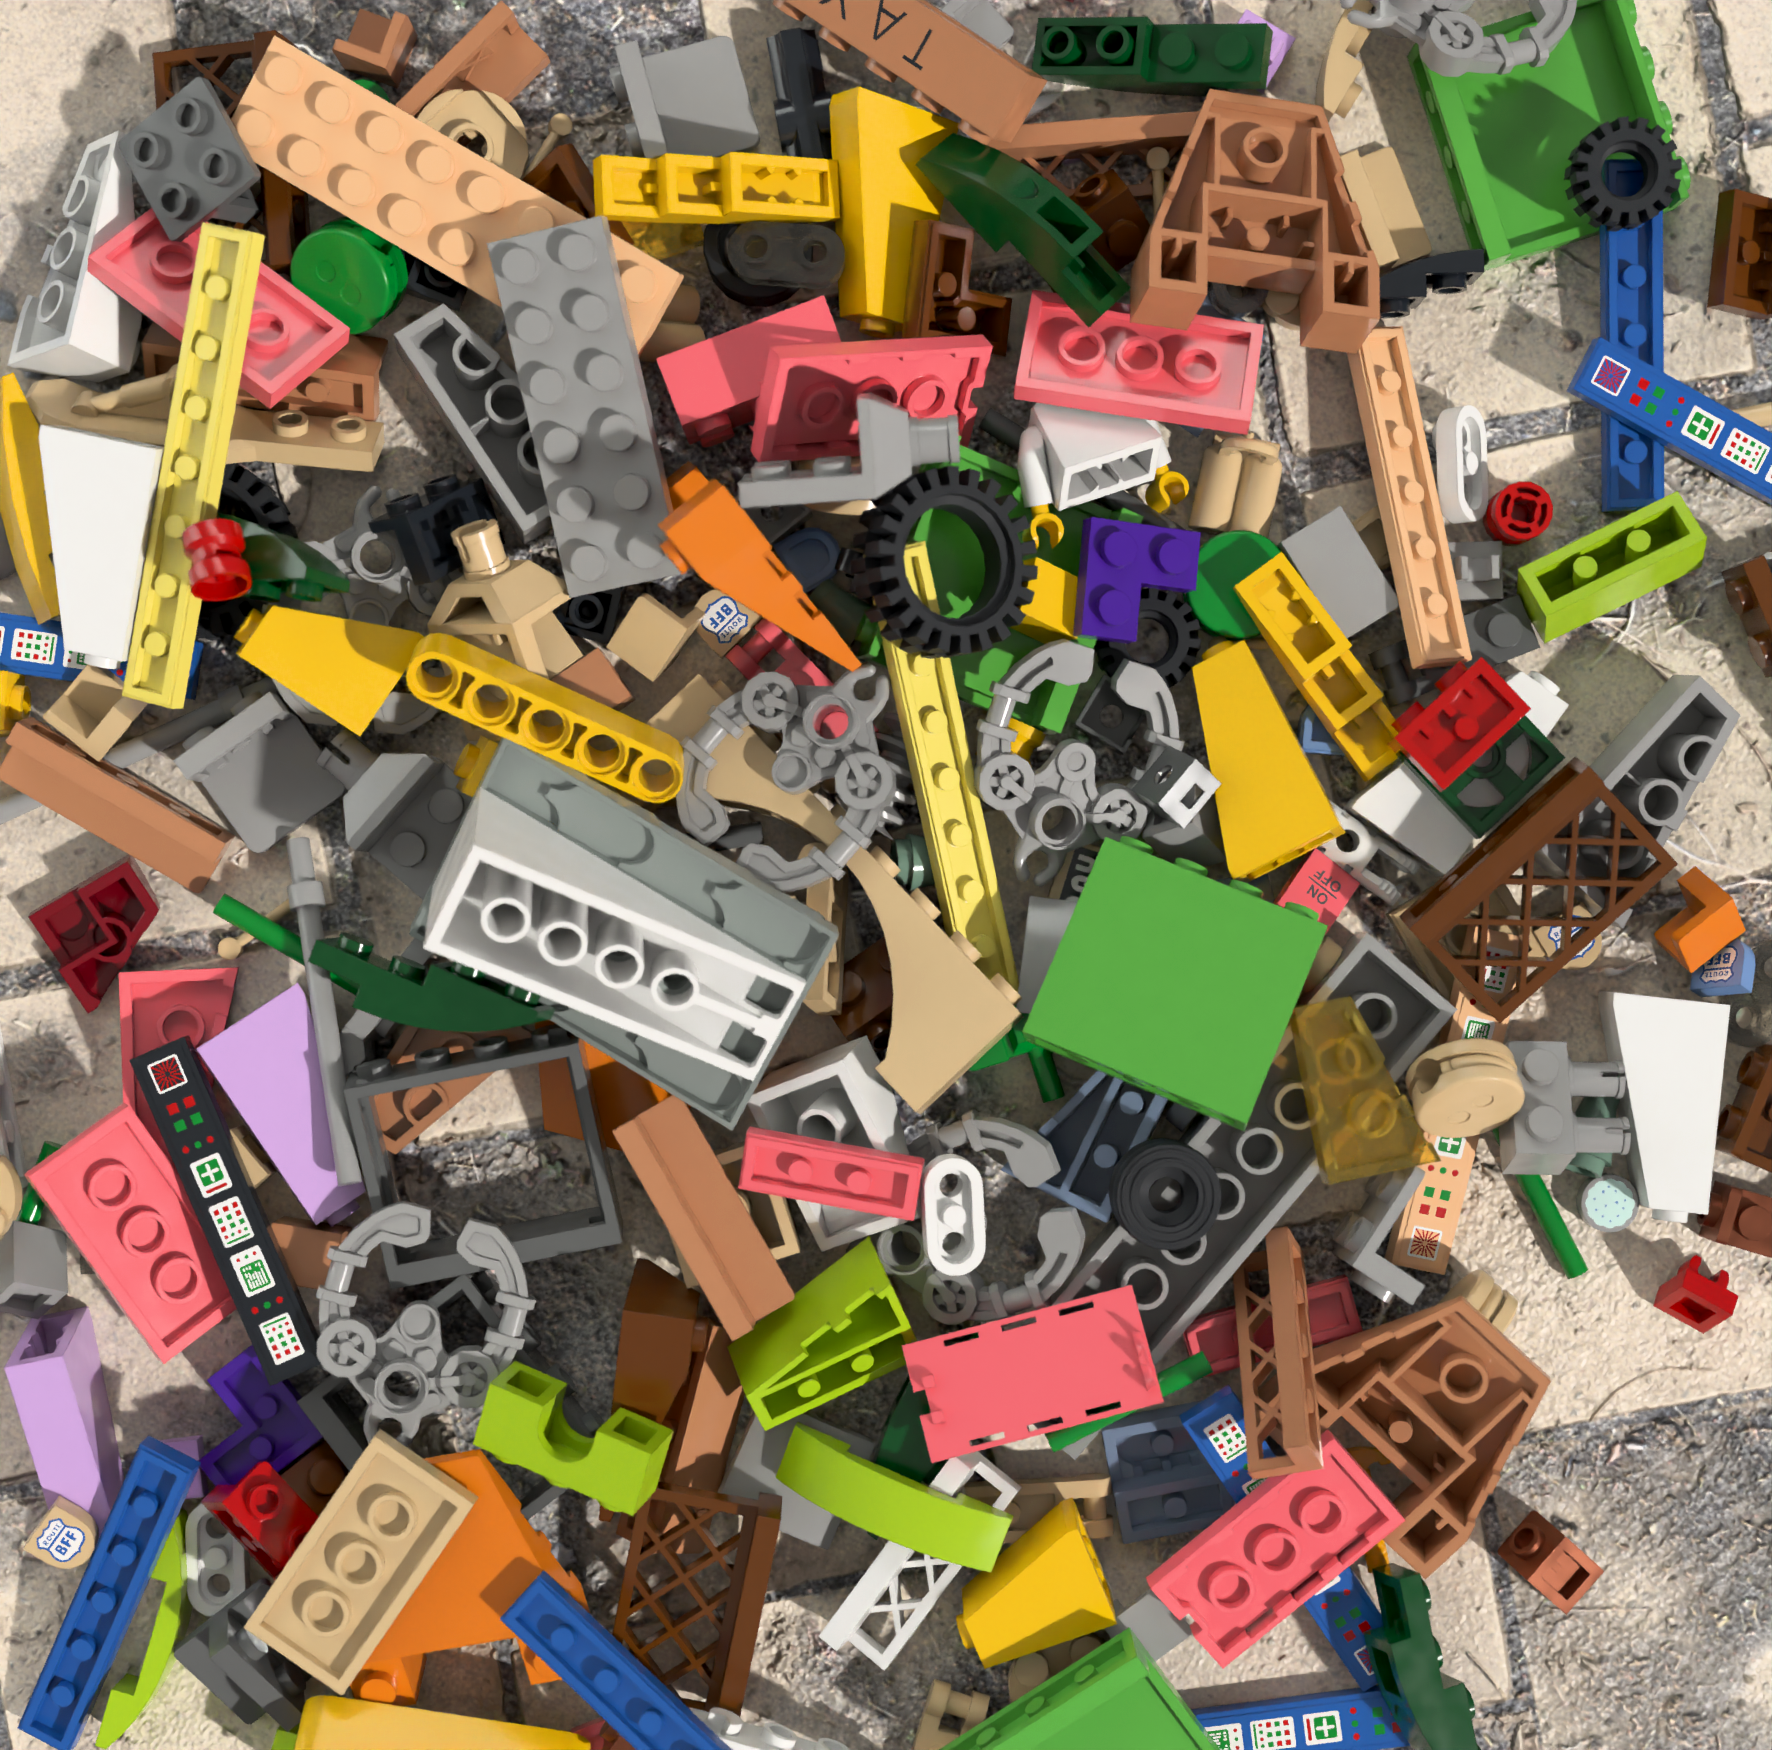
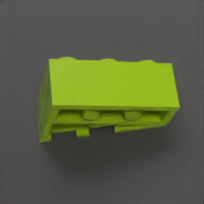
M868 1236L796 1292L792 1301L768 1314L754 1325L753 1330L736 1339L727 1348L746 1398L764 1431L906 1365L902 1345L914 1343L918 1340Z

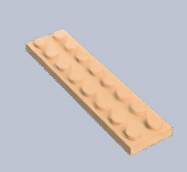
M275 35L231 118L255 163L501 307V302L487 243L587 219ZM611 233L637 352L640 358L685 276Z

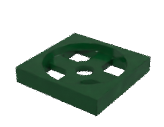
M1526 715L1490 747L1492 760L1487 766L1478 767L1472 764L1442 792L1400 750L1396 753L1397 757L1475 839H1480L1565 759V756ZM1522 733H1524L1529 749V764L1523 781L1505 763L1506 749ZM1476 778L1487 779L1504 799L1492 806L1472 807L1465 805L1457 795Z

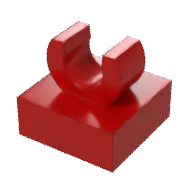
M1695 1255L1679 1267L1676 1276L1659 1287L1653 1306L1704 1334L1733 1315L1738 1295L1726 1289L1729 1283V1275L1723 1269L1711 1276L1710 1279L1700 1275L1698 1269L1702 1258Z

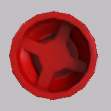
M1519 481L1508 485L1488 500L1487 510L1483 516V525L1486 533L1493 541H1502L1503 546H1518L1539 536L1548 528L1553 517V504L1549 494L1541 486L1533 482Z
M208 519L196 522L184 530L182 533L184 555L192 561L193 565L189 570L188 578L190 590L194 597L206 601H225L237 598L251 588L250 567L241 557L246 544L243 528L239 523L228 519Z

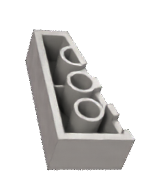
M445 304L440 305L394 333L399 356L478 476L483 479L485 487L523 545L553 527L518 375L501 360L498 353Z
M1673 674L1590 765V768L1603 780L1604 785L1655 840L1664 847L1671 832L1677 831L1688 812L1684 810L1698 783H1704L1741 715L1700 675ZM1598 797L1579 813L1578 835L1609 836L1611 811ZM1621 822L1620 836H1634ZM1568 824L1556 835H1567ZM1545 844L1535 853L1534 860L1549 875L1565 876L1567 844ZM1577 845L1575 876L1606 877L1609 845ZM1620 845L1617 877H1639L1656 859L1644 846ZM1575 886L1574 898L1578 902H1583L1590 914L1595 916L1604 908L1606 886ZM1617 887L1616 896L1619 895L1626 887ZM1627 909L1611 925L1623 929L1633 909Z

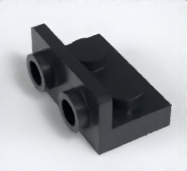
M450 474L431 480L422 485L425 491L424 495L419 497V494L416 492L392 499L384 504L387 513L368 522L372 534L391 530L395 531L415 586L432 583L463 566L457 546L454 545L451 533L454 530L478 520L486 519V521H489L490 519H495L497 521L482 478L458 482L456 474ZM497 521V524H498V527H499V532H498V533H499V536H500V539H501V542H502V545H503V544H505V540H504V537H503V535H502V532H501L499 523H498V521Z

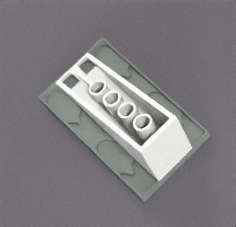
M501 737L471 803L449 845L447 853L411 924L409 935L424 943V949L487 974L486 978L504 986L509 982L541 995L540 1002L555 1008L552 1018L549 1020L733 1131L834 946L839 933L838 927L828 922L819 912L754 877L753 872L666 825L653 813L588 778V775Z

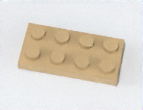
M380 1429L256 1608L244 1629L343 1696L479 1497Z

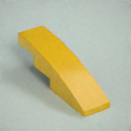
M728 152L722 157L665 153L657 159L600 155L593 160L595 217L605 216L607 220L652 223L765 224L828 222L840 219L838 160Z
M14 373L0 378V513L16 571L37 623L40 625L60 616L55 568L49 558L53 555L39 445L40 428Z
M1280 552L1234 586V591L1262 636L1364 782L1398 759L1396 755L1398 751L1394 752L1387 744L1398 732L1391 726L1396 719L1381 701L1384 695L1349 650L1352 644L1284 554Z

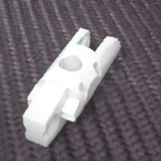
M1330 801L1345 832L1353 838L1354 846L1350 852L1341 851L1337 846L1336 837L1317 847V849L1360 882L1362 886L1393 906L1401 893L1396 890L1392 883L1366 869L1365 867L1377 852L1389 860L1394 867L1411 875L1416 874L1422 863Z

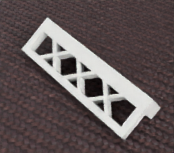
M978 1451L950 1458L929 1486L953 1498H956L959 1492L966 1495L965 1484L976 1471L1002 1492L993 1504V1507L1002 1511L1006 1510L1022 1488ZM888 1541L820 1633L819 1637L835 1651H838L849 1641L885 1671L963 1566L926 1554L921 1557H912L916 1551ZM949 1564L938 1578L936 1565ZM925 1566L929 1592L924 1598L902 1600L898 1578L899 1573L903 1568ZM889 1588L891 1601L879 1602ZM915 1609L905 1623L903 1610ZM892 1611L896 1636L886 1649L860 1628L870 1613Z

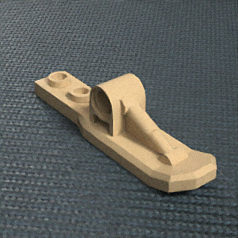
M178 364L173 365L168 373L121 386V389L108 393L97 392L66 379L37 381L32 384L25 398L39 428L40 425H62L164 447ZM236 405L226 464L260 461L373 472L384 445V423L365 421L360 417L352 415L331 418L306 415L298 410L270 412L252 410Z

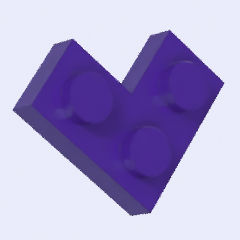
M1097 517L1084 519L1073 637L1126 644L1136 642L1141 587L1184 593L1196 590L1201 532Z
M253 1345L249 1346L207 1379L242 1425L198 1460L201 1462L200 1467L215 1486L236 1485L260 1461L268 1462L278 1473L323 1437L296 1403L302 1396L288 1379L272 1386L269 1385Z

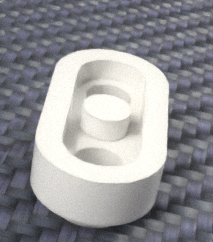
M1466 405L1447 408L1439 415L1432 431V442L1437 457L1436 488L1441 512L1453 524L1479 521L1484 516L1488 506L1487 435L1485 423L1480 412L1474 406Z
M943 1154L932 1159L925 1166L922 1173L920 1202L923 1249L926 1257L937 1270L947 1275L959 1276L974 1270L980 1264L985 1254L983 1182L979 1171L967 1159L956 1154ZM947 1174H956L958 1183L955 1189L950 1192H941V1179ZM952 1232L960 1233L961 1241L958 1247L953 1250L943 1249V1240L946 1235Z
M200 1503L190 1513L185 1526L188 1575L187 1594L192 1606L198 1612L212 1617L250 1587V1554L229 1532L220 1534L213 1530L211 1526L213 1515ZM213 1575H225L230 1581V1590L219 1591L213 1585Z

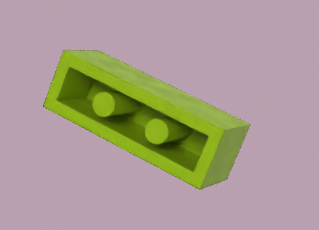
M1676 491L1519 568L1517 594L1520 595L1530 621L1545 644L1702 567L1707 537L1679 492Z

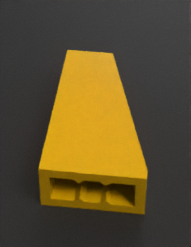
M859 86L832 95L829 106L832 160H838L840 219L835 221L839 311L841 318L860 323L859 331L861 333L876 338L892 339L894 332L902 331L914 221L928 219L939 221L944 195L936 189L916 164L952 133L957 134L959 123Z
M1227 640L1206 650L1201 655L1203 661L1193 666L1192 671L1210 771L1221 783L1214 793L1228 870L1233 880L1249 883L1346 832L1252 650L1245 640L1235 645L1232 640Z

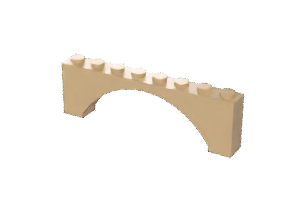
M698 674L646 724L671 735L681 743L686 736L692 739L711 718L707 712L713 705L717 707L734 693L720 679L713 686H710ZM749 726L742 729L744 733L738 740L728 733L710 754L718 763L709 771L706 791L724 807L749 810L777 818L805 831L829 847L843 831L835 822L841 815L845 818L846 811L838 803L831 810H828L815 797L814 794L822 787L819 783L804 793L797 795L788 794L775 784L772 778V767L777 758L775 752L782 744L773 734L766 733L755 726L751 728ZM659 759L649 760L642 765L645 771L653 775H664L672 769L667 762ZM613 787L622 797L651 813L661 809L677 808L676 796L666 802L652 803ZM878 845L870 852L860 847L846 865L857 877L872 902L883 929L891 962L893 986L892 1025L886 1058L875 1069L915 1112L922 1114L1023 1018L1022 1014L1014 1007L1022 997L999 973L989 980L976 967L974 962L982 955L958 930L948 937L933 920L941 912L918 887L909 895L893 879L901 871L900 868Z

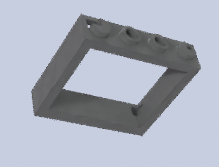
M554 1024L535 1029L531 1032V1038L508 1042L507 1036H492L476 1041L472 1044L473 1049L450 1053L447 1047H437L417 1053L414 1056L415 1061L392 1065L390 1059H377L358 1065L356 1067L357 1072L350 1073L343 1091L373 1213L385 1206L399 1202L374 1095L566 1057L599 1206L499 1227L516 1248L521 1263L622 1243L623 1219L584 1041ZM460 1234L428 1240L425 1243L408 1248L386 1242L380 1243L391 1289L490 1269L469 1264L457 1252V1238Z
M487 1271L482 1272L480 1275L478 1272L457 1276L426 1300L433 1304L440 1313L463 1294H466L490 1327L497 1329L504 1309L502 1303L495 1301L498 1288H500L499 1284ZM525 1320L521 1333L525 1337L522 1350H517L514 1358L524 1365L568 1383L562 1403L564 1417L575 1432L584 1437L595 1438L597 1430L605 1421L595 1410L590 1409L588 1412L583 1410L572 1395L577 1391L573 1380L558 1363L550 1367L536 1349L541 1345L538 1335ZM331 1374L296 1403L347 1469L351 1471L368 1446V1442L363 1431L364 1426L337 1393L351 1381L348 1377H337ZM544 1478L518 1498L522 1504L520 1512L529 1520L569 1488L557 1487Z

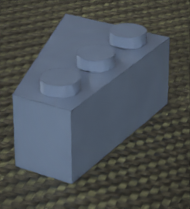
M1096 1071L1038 1132L1039 1135L1051 1143L1061 1171L1035 1188L1105 1223L1109 1222L1113 1216L1109 1200V1184L1113 1170L1127 1151L1137 1144L1150 1140L1169 1100ZM1007 1162L1000 1170L1015 1177L1009 1162Z

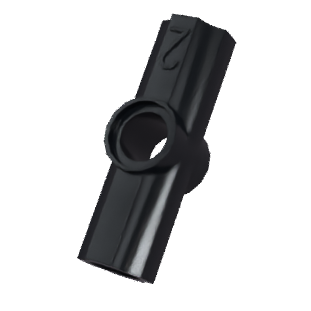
M793 28L780 31L778 34L766 38L777 97L773 104L782 153H787V156L832 160L829 110L831 92L825 89L822 73L823 65L815 29Z

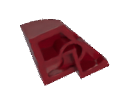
M128 854L30 912L28 918L60 963L58 971L86 1012L90 1013L99 1006L102 997L114 978L122 970L137 942L157 915L160 905L135 858Z

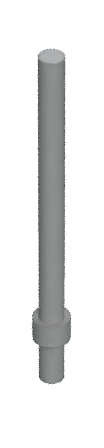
M270 676L246 687L238 683L217 694L218 700L111 748L103 759L123 769L188 739L206 726L212 725L215 727L232 719L234 716L230 711L231 708L253 692L260 691L263 696L269 691L278 695L280 693ZM20 791L0 799V825L43 806V804Z
M293 838L286 841L292 884L287 887L290 911L297 912L338 1186L352 1185L362 1182L357 1146L343 1091L347 1081L330 971L308 962L316 940L325 939L320 908L325 907L323 885L321 881H316L309 838Z

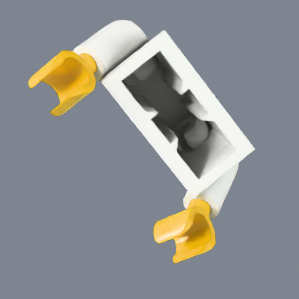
M1032 402L1034 406L1030 412L1029 427L1021 433L1018 454V475L1024 508L1031 507L1033 519L1029 523L1030 528L1023 531V542L1035 540L1036 549L1038 548L1039 537L1036 533V527L1044 528L1049 533L1052 549L1060 542L1064 534V526L1056 515L1049 513L1048 504L1053 503L1056 509L1061 511L1152 480L1155 481L1147 487L1145 500L1149 507L1159 513L1170 505V499L1165 490H1167L1175 505L1187 496L1189 490L1187 479L1179 472L1169 471L1167 464L1172 460L1156 421Z

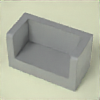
M1341 506L1277 545L1346 638L1351 637L1399 607L1397 596Z

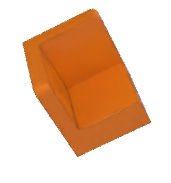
M1696 866L1677 880L1687 907L1654 933L1657 943L1690 973H1693L1746 931L1733 898Z

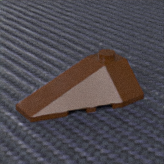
M637 1258L623 1308L611 1416L622 1407L658 1424H662L688 1374L692 1352H704L709 1317L698 1316L700 1293L692 1287L687 1289L684 1282L648 1259ZM600 1505L599 1520L610 1522L615 1512Z

